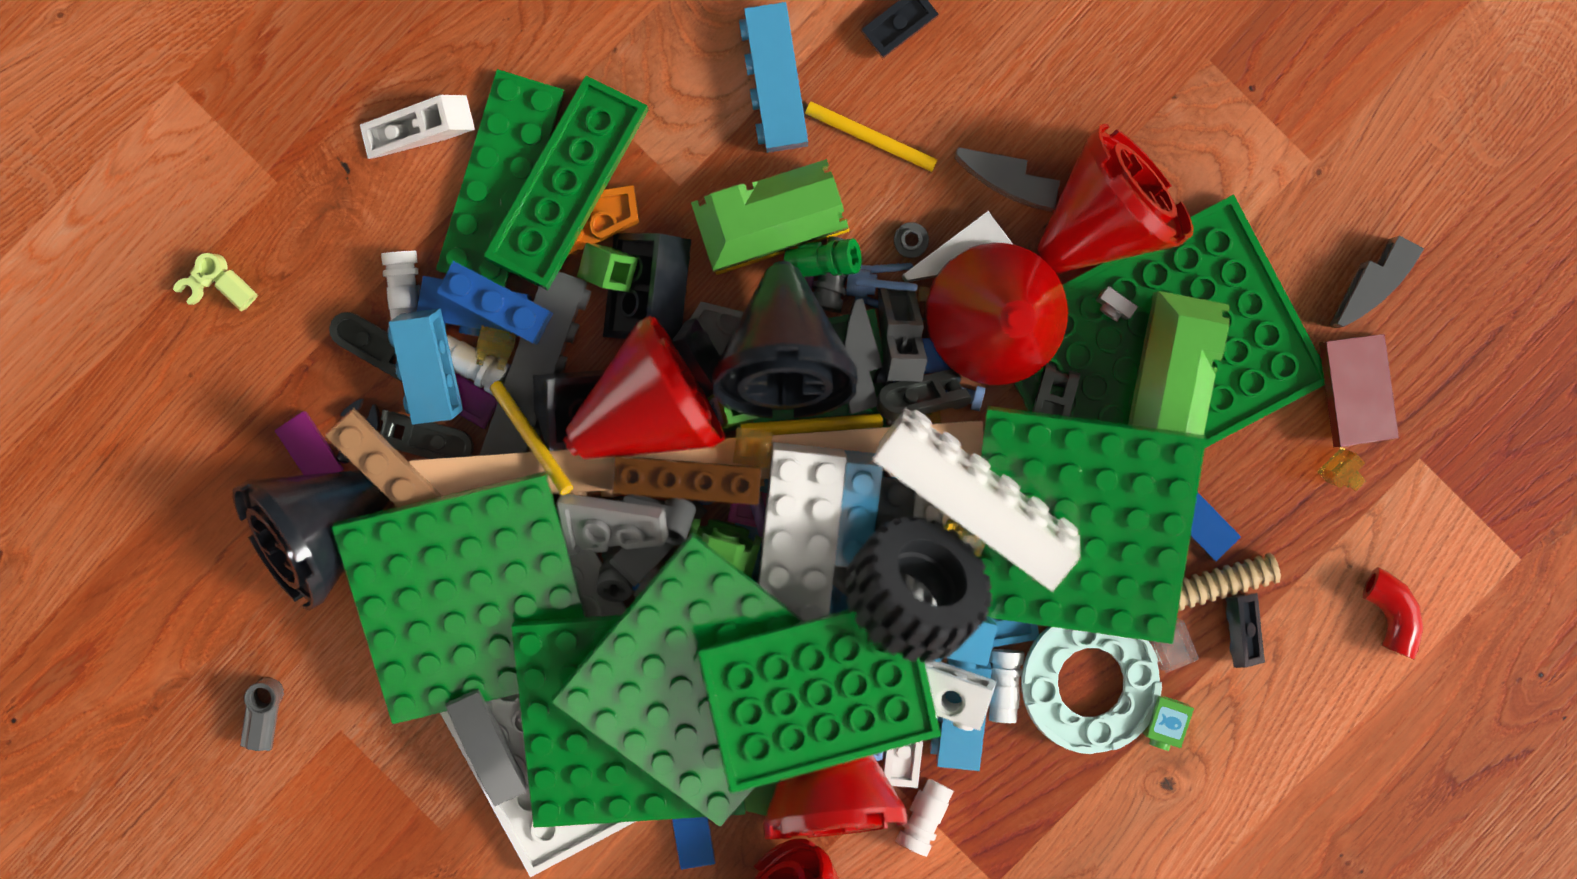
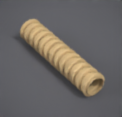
M1266 553L1265 558L1256 556L1254 561L1245 559L1244 564L1235 562L1233 567L1229 565L1223 566V570L1214 568L1212 573L1204 571L1202 576L1199 577L1197 574H1193L1189 580L1184 577L1178 610H1184L1187 605L1193 608L1197 602L1203 605L1208 599L1211 602L1216 601L1218 596L1224 599L1229 593L1234 596L1237 595L1239 590L1245 593L1249 587L1255 590L1259 588L1260 584L1266 587L1270 581L1274 584L1279 583L1281 573L1275 556L1271 553Z

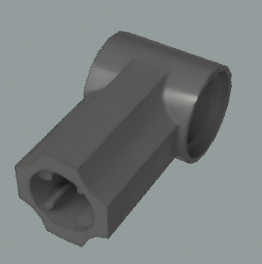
M627 495L623 499L625 503L664 508L668 537L665 542L674 545H682L685 542L696 513V508L692 503L678 498H668L665 502L640 495Z
M271 677L260 679L246 690L244 696L246 711L240 746L246 749L270 751L273 748L279 703L284 696V689L277 679ZM258 688H264L270 692V703L266 704L259 700L257 696Z

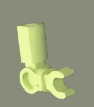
M204 253L198 256L195 266L190 271L191 275L189 278L178 280L173 288L175 292H182L186 286H190L192 295L186 302L189 305H194L202 299L204 294L203 288L209 287L215 281V287L240 311L247 309L258 296L233 270L227 271V262L224 257L214 253Z

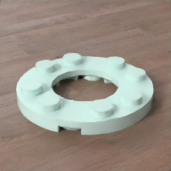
M1048 626L1033 642L1025 658L1021 677L1023 701L1035 726L1054 743L1068 750L1084 754L1117 750L1136 739L1150 723L1158 695L1161 696L1162 682H1160L1157 664L1159 661L1152 645L1147 640ZM1085 648H1099L1110 653L1119 663L1123 674V691L1118 702L1108 712L1096 717L1080 716L1072 712L1062 702L1058 687V674L1063 663L1074 652Z

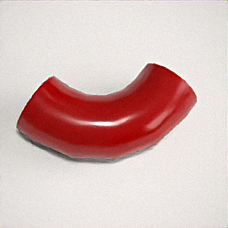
M1377 567L1366 581L1363 599L1381 608L1386 616L1387 630L1381 646L1415 660L1424 629L1420 605L1405 583L1388 571Z

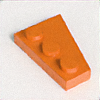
M633 185L605 189L567 258L583 251L586 243L597 244L639 223L636 194Z

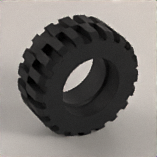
M908 517L896 518L892 522H886L881 525L850 562L846 571L847 579L845 580V592L847 595H850L847 598L850 612H855V622L860 629H866L869 633L868 638L874 644L879 642L885 646L884 651L892 655L899 653L902 655V659L916 661L918 658L920 662H934L936 659L943 660L951 656L954 651H957L986 620L988 608L991 606L992 600L991 592H989L991 589L989 575L984 574L985 565L981 557L977 558L973 553L975 549L969 542L965 544L959 538L960 534L955 530L951 529L948 531L943 528L942 523L935 520L929 523L926 522V518L911 517L910 520ZM900 573L910 575L920 581L930 591L937 606L928 604L915 596L903 582Z

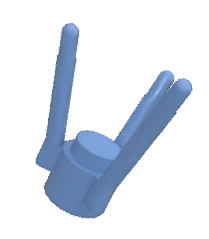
M913 264L861 265L859 273L848 274L846 295L854 296L855 300L863 298L864 304L878 308V300L868 297V295L875 296L876 287L916 291L918 289L916 284L877 280V275L872 274L910 270Z

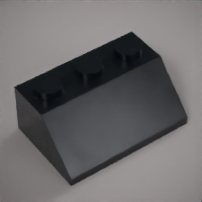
M617 233L614 235L612 248L638 258L629 292L608 289L603 337L626 340L636 324L651 315L652 318L655 317L670 338L674 339L683 325L692 239L660 233Z
M605 370L533 375L534 411L545 445L549 451L568 450L564 442V438L568 436L566 428Z

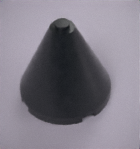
M779 261L765 270L712 374L713 394L722 405L733 411L762 418H773V410L793 409L794 418L815 416L845 405L856 395V384H858L857 367L801 271L796 266H793L792 263Z
M361 470L253 479L243 482L232 491L237 515L240 521L247 518L253 533L248 538L255 551L276 582L294 602L302 597L309 601L302 605L305 610H312L323 603L345 570L333 532V524L383 511L390 500Z

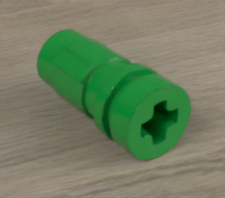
M852 238L829 241L827 245H823L821 241L800 244L797 249H789L785 252L784 261L790 262L793 266L799 268L804 277L826 275L827 273L839 276L859 273L862 265V256L857 240Z

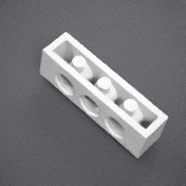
M925 662L937 718L940 716L951 720L954 726L963 730L972 731L976 729L980 731L997 681L943 662ZM946 691H955L961 696L962 702L951 703L946 699L944 693Z

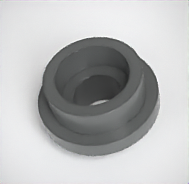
M917 223L903 224L894 235L896 250L907 258H915L922 255L929 244L927 231ZM912 233L917 236V245L908 246L906 244L905 236Z

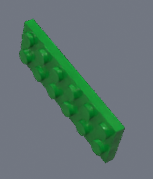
M497 69L436 271L447 274L452 262L455 261L506 288L510 272L487 261L484 258V254L553 134L565 95L564 89Z
M585 76L485 252L484 258L548 291L649 111L648 106L595 79Z

